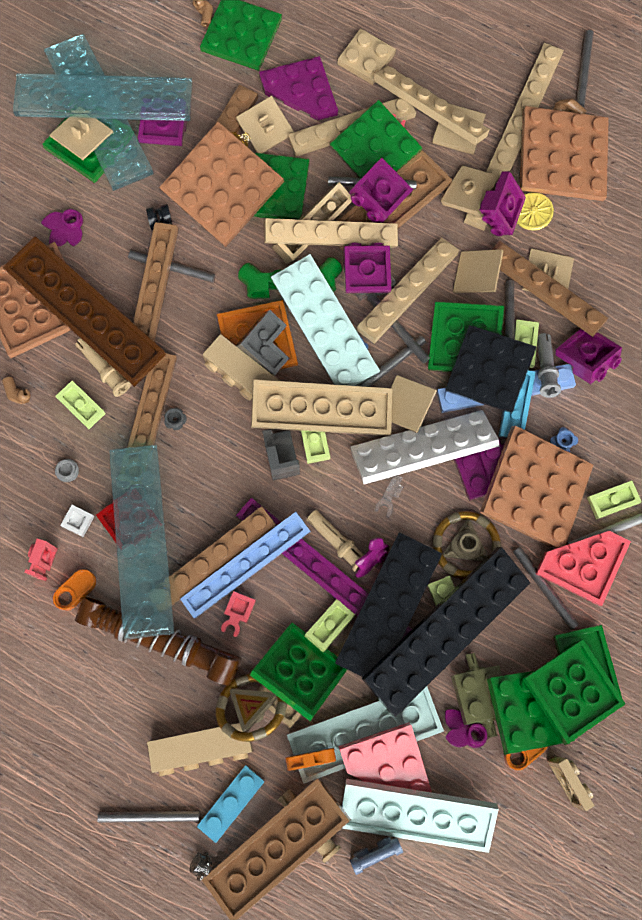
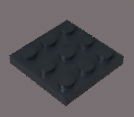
M469 325L446 387V392L513 414L535 354L536 346Z

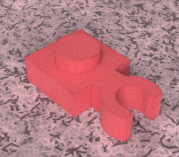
M233 591L224 612L230 618L223 623L221 631L225 633L227 627L232 625L235 627L233 636L237 637L240 634V621L248 622L256 600Z

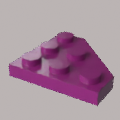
M320 56L259 72V78L266 96L275 97L297 111L302 110L310 114V117L317 121L338 115V108Z

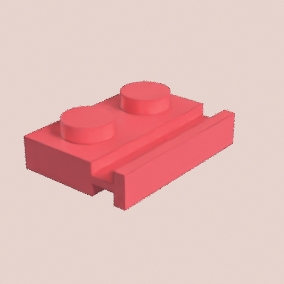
M36 539L35 544L33 543L28 551V562L31 563L30 569H25L24 573L46 581L47 578L44 577L46 570L50 571L58 548L47 541Z

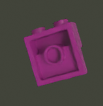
M143 99L138 133L139 143L183 146L184 131L186 132L188 119L187 104L176 100L170 102L158 99Z
M381 158L351 189L349 194L351 195V201L356 206H362L367 211V217L372 222L383 223L413 189Z
M510 171L501 172L499 180L495 185V191H486L484 199L480 204V211L483 214L482 220L490 224L492 227L491 233L496 236L513 235L526 199Z
M379 242L372 243L370 246H362L361 243H350L348 246H344L345 293H390V246H384V243Z
M580 329L556 349L555 355L572 365V373L591 385L595 380L598 382L602 381L609 368L614 370L619 366L622 360L620 357L622 347L598 332L592 337Z
M500 440L499 447L454 459L469 501L486 496L505 445H501Z

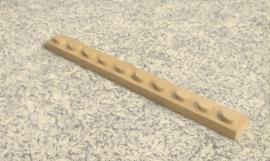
M546 43L543 44L486 171L487 173L500 176L502 171H511L521 149L523 109L525 106L539 108L564 50ZM467 213L464 223L483 231L487 225L482 220V213L480 216Z

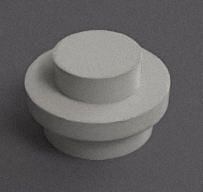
M63 459L56 465L55 474L60 481L71 482L77 478L79 467L75 461Z

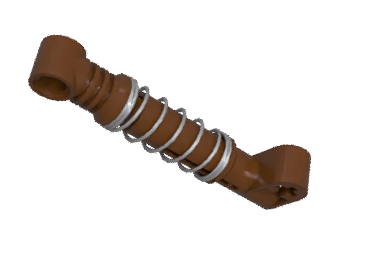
M83 597L75 617L77 623L90 628L99 627L101 630L105 629L106 632L113 634L115 639L121 642L124 641V643L127 642L128 637H131L130 641L136 643V647L142 645L149 648V652L151 650L160 652L161 657L164 654L173 657V662L178 659L182 661L181 664L184 666H196L199 669L208 671L206 677L219 684L230 685L233 682L242 660L241 657L204 644L200 638L193 635L187 637L181 635L180 630L173 632L169 630L168 625L158 626L155 620L152 622L145 621L144 616H140L135 620V614L132 611L118 612L117 609L112 610V607H107L105 603L99 600Z

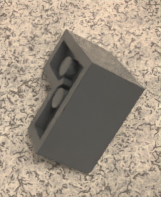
M268 310L257 320L236 347L274 376L289 359L285 353L272 343L287 325L271 310Z
M271 429L262 431L273 481L300 475L299 460L296 459L291 432L287 430L272 434Z

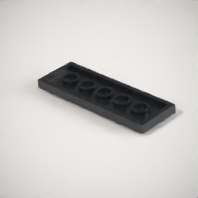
M400 532L398 533L335 664L363 677L402 640L443 553Z

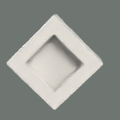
M71 505L60 526L84 537L95 516Z

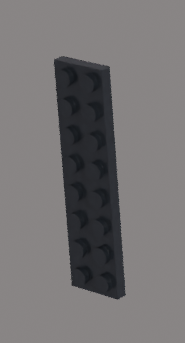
M497 547L361 679L391 715L396 717L530 584V581L502 547Z

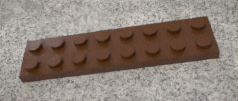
M36 236L3 266V269L133 387L166 355L163 349Z

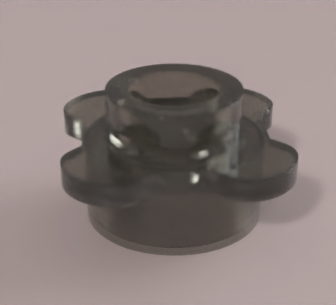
M206 851L203 854L198 852L190 865V873L194 874L198 881L207 876L212 867V857L208 856Z

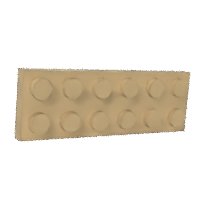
M253 380L251 428L391 435L392 388Z

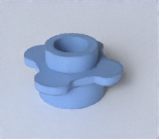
M562 427L559 429V433L550 439V443L570 452V448L578 443V438L567 428Z

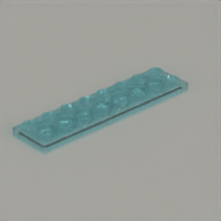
M84 34L44 49L47 59L73 111H79L78 109L82 108L113 130V133L93 151L112 190L115 191L153 175V169Z
M17 73L13 113L18 117L190 121L193 83L192 78Z
M157 445L109 450L123 637L125 640L175 634Z

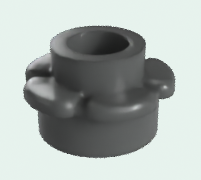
M172 408L164 415V424L169 429L179 430L187 421L186 415L179 408Z

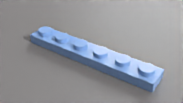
M571 365L555 366L559 371L557 380L561 390L574 388L576 383ZM539 370L534 371L536 373L531 396L540 394L541 381L538 378ZM446 388L437 389L441 413L485 405L446 392Z
M297 512L293 513L184 595L180 600L192 617L197 618L310 533V529Z

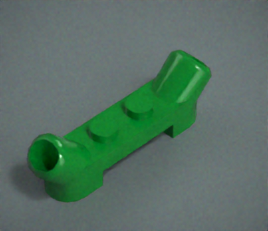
M328 257L319 266V270L331 290L335 292V279L342 273V265L337 259ZM246 263L238 271V279L246 285L249 298H270L269 290L277 289L271 276L282 270L263 273L252 263Z

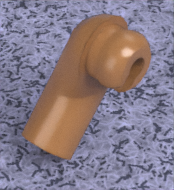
M193 0V6L202 15L201 25L208 28L212 21V5L207 0Z
M574 99L559 100L553 110L571 111L572 113L579 114L587 112Z
M6 377L2 380L7 398L10 401L18 404H26L30 401L31 393L29 390L16 388L13 377Z

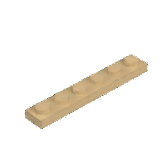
M386 66L375 73L374 82L472 144L476 145L488 136L490 129L482 125L481 122L472 119L463 111L448 104L444 99H440L428 89L421 87L413 82L412 79L400 74L396 69Z
M401 98L382 103L391 114L396 115V119L399 122L415 118L416 116L414 107ZM369 108L288 134V140L295 157L330 146L331 142Z
M268 218L264 220V243L348 246L350 243H361L362 246H370L372 243L379 242L384 243V246H390V248L398 246V224Z
M441 237L357 326V331L375 344L458 255L459 249Z

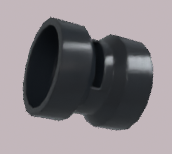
M168 204L161 205L157 209L153 207L146 208L151 231L154 229L155 222L173 225Z

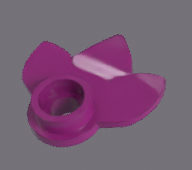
M68 209L63 213L53 212L41 222L44 227L52 230L49 244L55 242L57 246H62L68 241L70 245L76 246L82 239L81 226L83 224V217L77 210ZM72 219L76 220L73 223H69V221Z
M377 537L370 540L368 552L355 562L360 568L355 575L357 578L365 576L376 564L383 563L389 554V546L383 542L382 538Z
M451 709L445 711V722L451 730L445 738L451 745L459 748L466 745L471 748H479L486 743L487 731L482 726L483 724L473 723L464 725L460 711ZM471 732L476 733L477 740L472 738Z

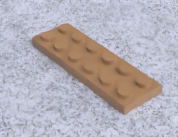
M423 150L397 171L404 180L417 181L416 190H413L383 223L398 224V228H400L452 183V179ZM362 206L353 207L338 220L343 222L378 223L372 222L367 217V211ZM338 246L342 251L344 250V246Z
M318 778L204 877L202 881L229 920H238L349 823L351 819L320 778Z

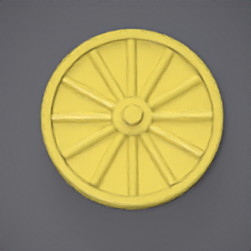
M540 193L525 194L526 199L517 221L518 225L527 230H539L546 227L552 220L554 213L552 202L548 197Z

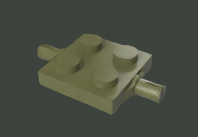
M475 653L467 654L465 657L469 670L451 676L464 725L473 723L484 724L487 738L498 736L494 724L496 717L487 679L502 676L500 666L479 667Z

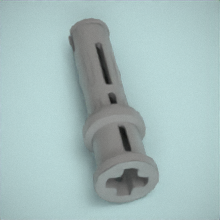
M546 333L538 335L537 339L541 368L538 372V378L541 381L540 394L543 397L552 398L561 393V386L557 380L559 371L554 365L551 335L547 334L546 340Z

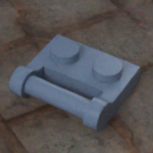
M386 837L377 842L378 847L368 851L366 847L353 854L355 858L350 859L355 874L362 873L363 869L395 854L397 856L403 853L398 839L394 838L391 840V837Z

